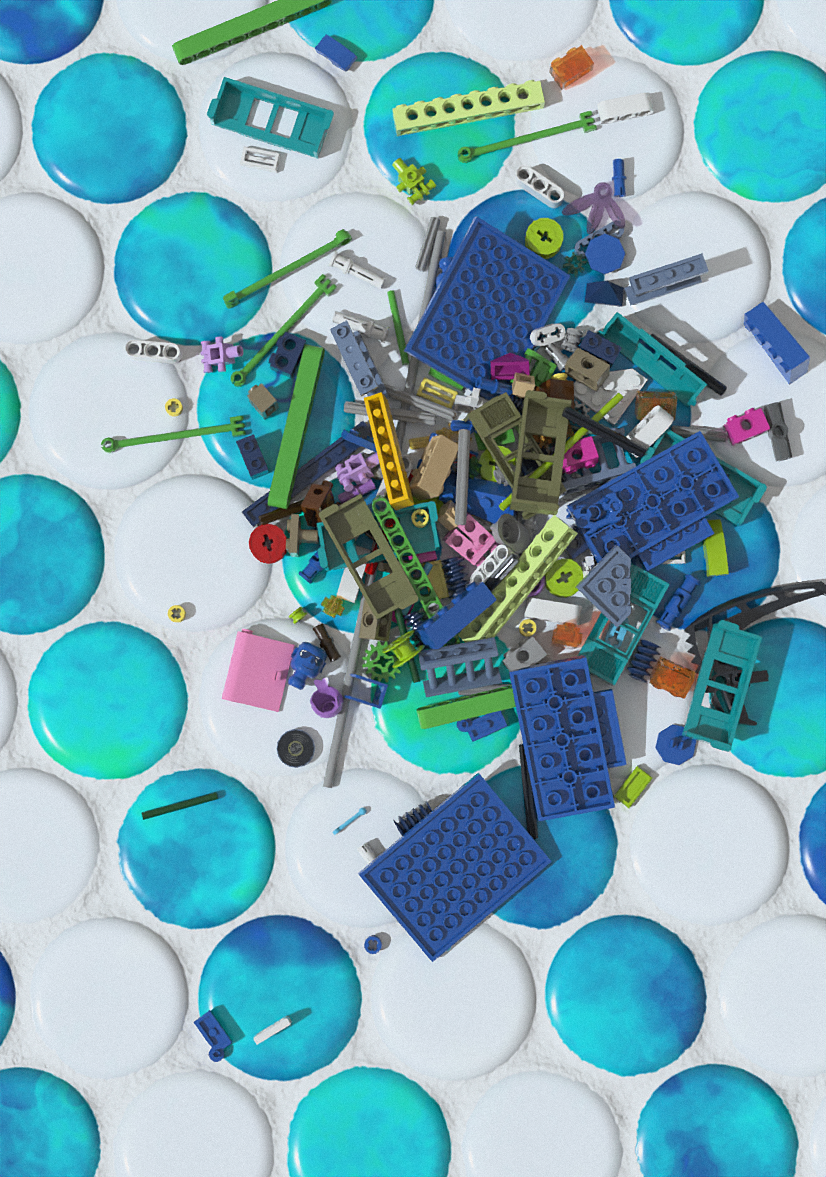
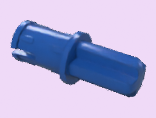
M618 158L613 160L612 181H614V197H625V180L627 177L624 174V160Z
M479 376L476 380L475 386L478 389L490 391L491 394L497 393L502 395L507 392L508 396L512 394V386L501 383L497 379L490 380Z
M462 420L451 421L450 428L452 431L459 432L461 429L470 430V434L477 433L470 420L467 422Z

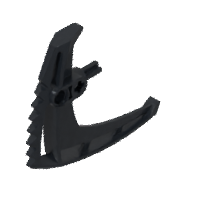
M822 581L764 589L731 599L699 616L684 629V632L689 634L685 642L693 645L687 652L695 655L691 663L698 665L695 673L699 674L702 664L695 632L707 627L709 642L713 628L712 616L737 607L741 610V613L729 617L725 621L737 624L739 629L743 630L752 622L781 608L821 595L826 596V585ZM815 590V592L791 597L785 595L786 592ZM772 595L778 598L777 601L752 609L746 605L747 602ZM714 660V675L709 680L715 681L719 676L724 679V685L737 688L739 681H735V677H740L742 670H738L736 666ZM767 670L752 672L748 687H750L751 683L769 681ZM707 686L705 693H713L711 703L717 711L725 713L716 695V692L720 691L730 714L735 694ZM743 704L738 724L757 725L756 721L748 718L745 705Z

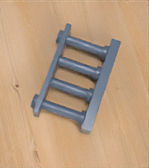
M703 253L631 276L629 277L631 286L625 287L624 290L629 304L632 306L702 283L700 275L708 273L709 270Z
M347 320L331 328L330 331L360 395L367 394V396L382 392L387 399L390 398L360 332L357 330L353 333Z
M612 428V430L624 436V428ZM599 435L592 436L599 456L598 460L601 471L593 474L589 469L583 467L581 468L583 475L577 479H574L571 474L563 473L565 480L562 483L567 491L562 496L604 485L633 469L636 465L635 463H628L623 448L613 443L620 465L617 468L611 469L608 467L601 445L610 441ZM555 445L550 448L551 456L554 454ZM577 454L578 460L581 459L582 456Z
M495 638L420 651L418 657L421 671L427 670L429 679L423 681L426 697L502 683L498 667L493 668L492 657L498 656ZM484 659L485 670L474 671L473 661ZM465 663L467 673L455 675L454 664ZM446 666L448 677L436 679L435 668Z

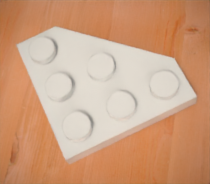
M634 369L609 372V377L597 392L576 380L574 383V398L581 403L585 402V406L597 413L617 393H620L623 399L603 417L604 420L614 426L647 382V379Z

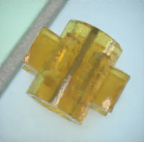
M333 595L329 599L325 597L321 603V606L324 607L322 612L332 618H335L336 615L341 616L345 609L342 606L344 601Z

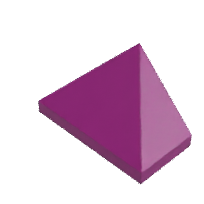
M511 352L491 361V380L514 379L515 373L530 375L529 360Z

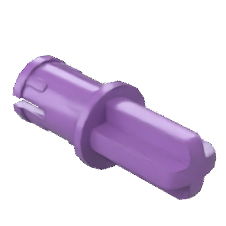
M370 478L364 484L353 485L351 491L339 494L338 499L343 504L359 494L364 495L376 488Z

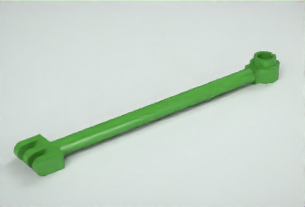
M587 111L579 114L580 120L474 149L465 146L461 147L458 151V160L462 163H468L472 158L481 154L581 127L584 133L595 131L597 126H588L593 124L595 120L594 118L586 119L593 115L592 111ZM467 151L469 154L467 156H463L462 152Z
M342 229L335 234L336 238L333 241L237 293L233 290L224 295L223 300L228 309L240 304L238 300L328 251L347 245L352 240L350 233Z
M322 274L314 282L318 288L243 369L232 373L231 382L234 386L242 387L245 384L248 374L276 345L280 335L283 336L285 332H288L323 293L328 297L337 286L333 284L328 288L332 282L330 279L322 283L326 278ZM240 375L241 380L235 381V376Z
M230 417L231 424L123 440H114L107 437L101 442L103 446L101 448L106 453H113L121 447L232 431L233 437L245 436L246 431H238V429L245 428V424H237L238 421H243L244 417ZM106 442L112 443L109 448H106L104 445Z

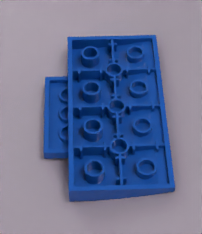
M699 431L567 505V508L573 519L574 516L572 514L578 507H582L581 514H586V510L589 509L592 513L590 521L596 522L610 514L609 511H604L602 502L608 504L610 500L606 499L605 496L609 493H615L616 497L623 504L622 510L616 517L622 516V519L617 523L608 524L598 529L591 535H586V532L590 529H579L597 563L617 545L631 559L638 556L648 572L713 535L714 532L705 517L739 498V495L703 434Z
M586 655L509 671L538 821L615 808L608 768L627 765L613 690L607 689L593 692Z

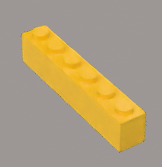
M382 392L365 397L364 402L389 503L395 510L412 506L414 501L388 399Z

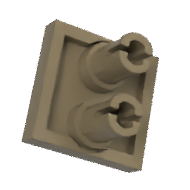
M291 514V519H287V531L290 533V538H286V550L291 557H299L301 543L318 544L319 534L318 530L301 529L299 514Z

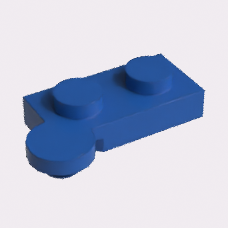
M350 429V431L343 430L342 438L377 453L373 437L360 436L361 432Z
M501 711L486 714L473 721L470 719L457 721L459 731L468 732L472 742L507 726Z
M209 1010L195 1020L194 1024L212 1047L209 1051V1058L214 1062H219L225 1055L224 1048L233 1041L212 1011Z

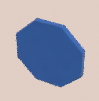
M603 234L590 240L585 256L592 270L608 274L621 267L625 251L618 238Z
M672 724L658 733L655 749L664 762L681 765L693 757L696 740L682 736L684 727Z

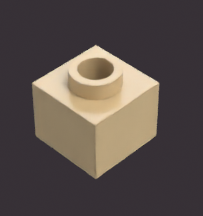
M515 373L512 383V394L519 398H525L526 391L534 390V376Z
M451 500L440 507L437 520L449 531L459 526L455 524L456 504Z

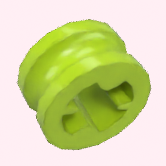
M302 606L288 616L290 619H293L294 624L307 615V612L302 611Z

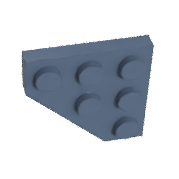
M615 545L576 585V588L618 628L631 614V558L619 546Z

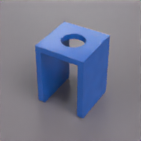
M350 674L351 677L377 685L372 703L348 695L343 697L381 709L388 685L360 675Z

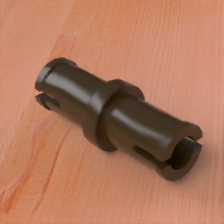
M323 623L315 626L312 630L320 641V647L324 649L330 662L336 661L341 655L333 643V637L330 638Z

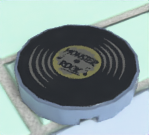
M293 729L281 735L277 742L276 750L282 763L289 767L298 768L305 766L311 761L315 753V744L308 733L303 730Z

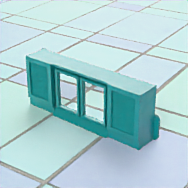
M227 77L223 78L217 98L211 100L207 111V117L210 118L211 125L317 159L334 116L332 110ZM254 99L274 104L265 131L246 125ZM279 107L298 112L290 139L271 133Z
M616 312L604 327L603 332L601 330L597 332L599 336L622 347L620 351L622 355L685 406L689 407L690 405L695 406L697 404L696 398L707 384L686 368V364L642 328L639 330L620 313ZM640 338L656 351L655 354L638 342ZM662 355L677 369L674 371L662 360H660L659 357Z
M667 429L655 441L654 445L646 450L640 464L685 438ZM716 457L724 472L729 475L728 478L739 498L714 513L740 526L752 505L761 500L767 486Z
M435 502L415 504L400 510L393 509L397 518L400 517L401 525L416 554L440 550L435 522L438 520ZM418 509L425 510L429 515V522L423 528H418L412 523L411 516ZM373 512L372 515L380 528L379 521ZM418 514L416 515L417 519H415V521H420L421 523H423L424 518L426 517L424 515L420 516ZM323 522L317 523L321 545L318 549L320 566L325 568L326 571L347 568ZM355 538L343 544L352 563L370 554L357 555ZM406 552L402 555V558L412 556V554ZM381 554L375 557L374 559L366 562L365 564H371L387 560L384 557V555Z
M633 564L630 567V602L648 612L639 629L624 621L619 625L635 635L627 651L624 653L599 639L608 621L600 613L577 655H586L589 674L611 686H615L670 585L663 579Z
M720 620L719 623L713 624L682 736L710 744L711 747L722 751H731L762 636L740 630L737 624L725 620ZM714 660L743 668L737 688L709 680ZM707 686L735 694L730 714L701 706Z

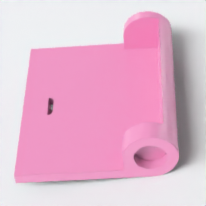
M242 629V632L238 631L221 699L279 712L292 658L291 655L295 645L253 635V631L248 629Z

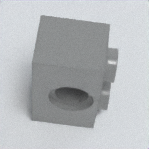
M525 637L518 643L519 648L515 651L511 648L503 655L505 659L502 662L509 671L535 665L547 653L534 637L530 639ZM520 651L527 652V661L522 662L519 660L518 653Z

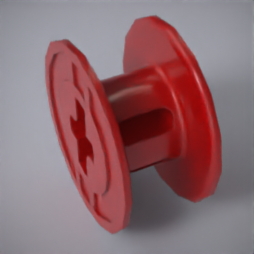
M260 525L250 534L249 549L260 562L266 564L276 563L287 552L286 536L276 525ZM267 536L270 542L273 541L271 544L272 551H268L267 546H263L266 544L265 537Z

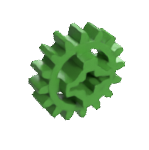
M377 641L376 647L371 644L372 650H365L368 656L362 657V660L366 661V664L362 665L363 668H368L365 672L366 675L371 673L372 680L378 677V682L385 678L386 683L389 681L388 677L396 679L395 672L401 673L398 667L394 668L390 673L388 672L389 666L395 663L398 658L393 650L391 652L394 656L382 653L383 649L388 646L387 641H385L384 645ZM377 651L378 655L375 660L370 661L372 654ZM380 657L391 660L385 664V667H382L381 664H374L380 661ZM377 667L378 669H380L382 671V675L374 672L372 668Z

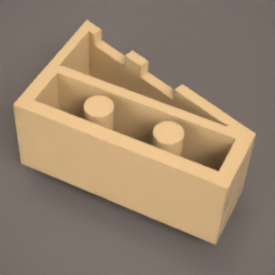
M443 435L431 438L420 457L423 460L418 470L413 469L411 473L414 477L409 486L413 497L421 501L438 497L443 492L445 479L450 475L451 465L458 456V444Z

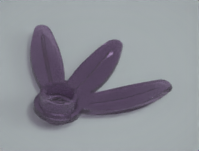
M606 182L598 183L594 187L593 193L574 200L562 210V214L565 216L573 215L586 210L593 204L587 221L588 234H592L600 224L604 207L616 226L621 229L625 227V218L622 210L611 198L612 187ZM606 189V194L601 195L600 191Z

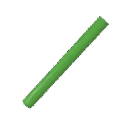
M391 290L387 294L402 365H408L410 362L408 353L404 351L406 343L395 291Z

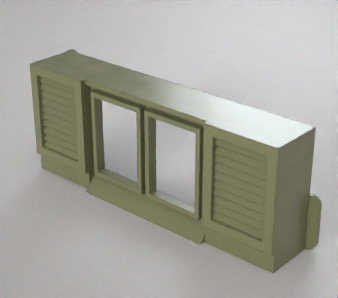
M526 391L523 402L510 510L557 515L568 419L562 416V412L565 407H571L572 400L547 397L545 392ZM525 434L556 438L554 456L523 452ZM522 458L553 463L551 481L520 477Z
M507 392L485 402L481 407L467 414L463 420L465 422L471 421L509 485L513 488L514 471L508 461L517 457V450L504 456L494 438L513 427L520 434L521 415ZM525 434L523 452L529 450L530 453L543 454L532 434ZM535 460L539 467L544 463V461ZM551 466L538 479L551 481L553 467ZM533 472L527 474L524 477L528 478ZM562 482L559 496L567 491ZM523 512L522 517L528 520L537 513Z
M361 494L340 506L333 504L319 512L320 519L376 620L398 608L405 609L418 601L416 592ZM370 530L379 549L352 563L343 544ZM383 554L393 572L366 587L356 568Z

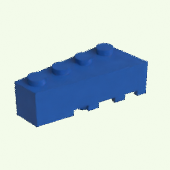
M761 302L745 313V328L752 332L756 341L762 346L789 385L808 372L810 356L764 302Z
M450 473L448 478L445 479L444 489L439 495V500L445 503L451 500L456 504L457 474ZM468 477L467 512L491 523L497 522L503 514H510L517 519L518 511L510 510V506L505 511L499 508V505L512 493L511 486Z
M474 581L466 587L465 592L456 595L451 600L452 602L439 609L434 616L415 629L414 633L427 649H440L497 599L484 582Z

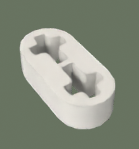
M549 324L537 328L531 332V343L535 346H545L560 341L565 336V328L562 324ZM556 329H558V333H556V335H551V332L556 331ZM539 334L545 335V337L541 338L540 340H537Z

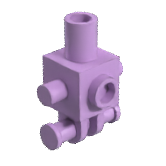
M216 337V344L210 345V341H202L201 356H204V359L201 360V363L204 364L203 373H212L211 365L218 366V372H225V365L235 363L234 358L243 355L242 346L223 343V337Z
M359 453L352 455L350 459L344 462L345 468L344 464L339 463L335 466V470L337 471L340 484L344 486V490L351 491L353 489V481L357 485L366 483L368 479L374 476L371 469L380 463L377 453L366 459Z

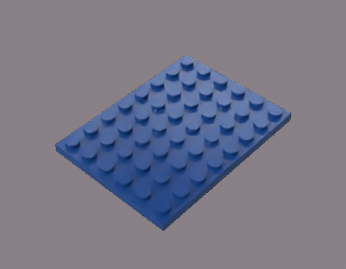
M474 217L404 351L472 392L473 388H476L475 383L479 376L491 380L492 360L510 352L525 358L527 348L532 350L534 345L530 340L531 332L546 324L570 275L484 220ZM511 379L498 380L501 383L512 386V384L510 383ZM481 389L479 396L489 401L501 394H491L490 391Z
M477 773L362 869L358 875L433 962L552 861L484 778Z

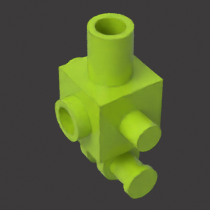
M401 158L393 162L392 166L399 173L398 182L400 184L396 186V189L399 193L404 189L409 195L414 193L412 196L407 197L412 206L416 201H421L424 194L426 196L429 195V191L437 187L432 179L424 185V177L422 175L427 171L423 166L418 170L413 164L408 167Z

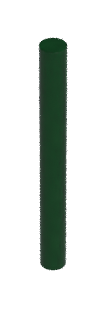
M398 608L394 610L400 635L402 636L407 633L402 609ZM413 657L407 662L413 683L420 682L415 658Z
M214 792L141 813L142 818L145 820L218 799V794Z

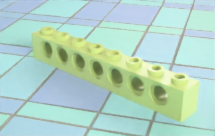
M528 80L520 85L512 83L504 88L491 87L483 92L475 90L467 95L455 94L451 98L446 99L438 97L430 102L418 101L414 105L409 106L401 104L393 108V119L397 136L539 110L544 108L545 101L541 82ZM526 94L528 98L521 99L518 95ZM507 97L509 102L504 103L500 98ZM489 101L491 105L484 106L482 102ZM465 104H470L473 108L467 110L463 106ZM450 107L454 109V112L447 113L445 109ZM429 111H434L436 115L430 117L426 113ZM414 114L418 118L416 120H410L408 116Z
M553 515L541 532L535 536L529 547L523 551L519 558L520 562L493 590L492 594L497 600L464 627L458 636L465 643L495 637L578 533L563 520Z

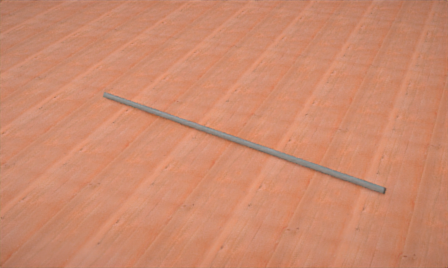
M437 230L418 323L434 294L439 261L446 232L442 230ZM413 356L410 359L404 391L413 394L420 362V360ZM402 402L400 409L410 411L411 405ZM398 420L396 434L400 450H402L407 422ZM373 541L371 553L376 545L375 541ZM377 568L374 575L366 573L364 583L366 587L374 583ZM363 594L342 696H351L355 678L351 677L350 674H356L363 638H359L365 600ZM344 697L342 710L337 714L323 787L332 788L350 703V699Z

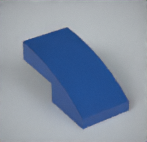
M327 34L315 47L317 53L329 59L334 66L345 72L348 71L357 59L354 53Z

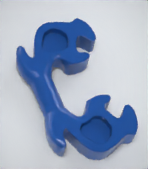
M609 493L605 496L610 501L608 504L602 502V508L604 511H609L610 514L599 521H590L592 513L589 509L586 510V514L580 513L582 507L575 509L572 515L574 516L576 527L579 529H590L586 532V535H591L608 524L619 522L622 516L616 517V515L622 510L623 504L616 497L615 493Z

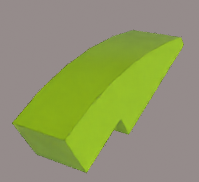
M721 519L707 520L714 532L713 535L703 540L707 577L726 576L729 572Z

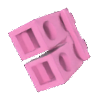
M467 513L466 525L457 526L469 539L456 528L449 531L442 539L471 564L478 567L486 559L483 555L487 550L492 552L499 545L493 536L469 513Z

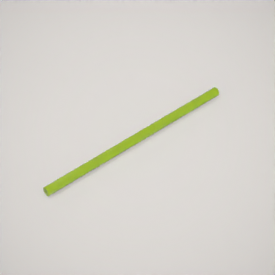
M617 393L591 419L599 422L623 399V396ZM581 427L565 443L564 454L589 430ZM544 462L528 478H540L553 463ZM512 493L499 505L502 511H505L510 506Z

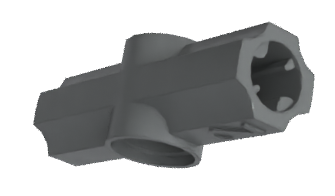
M775 402L764 405L766 420L770 426L768 437L772 443L775 461L793 458L788 439V427L784 421L781 403ZM774 428L781 429L782 436H777L774 433Z

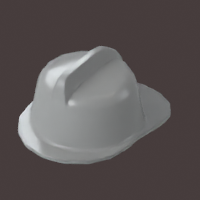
M510 514L501 515L498 521L490 526L494 540L498 544L506 545L516 553H523L531 543L528 530Z

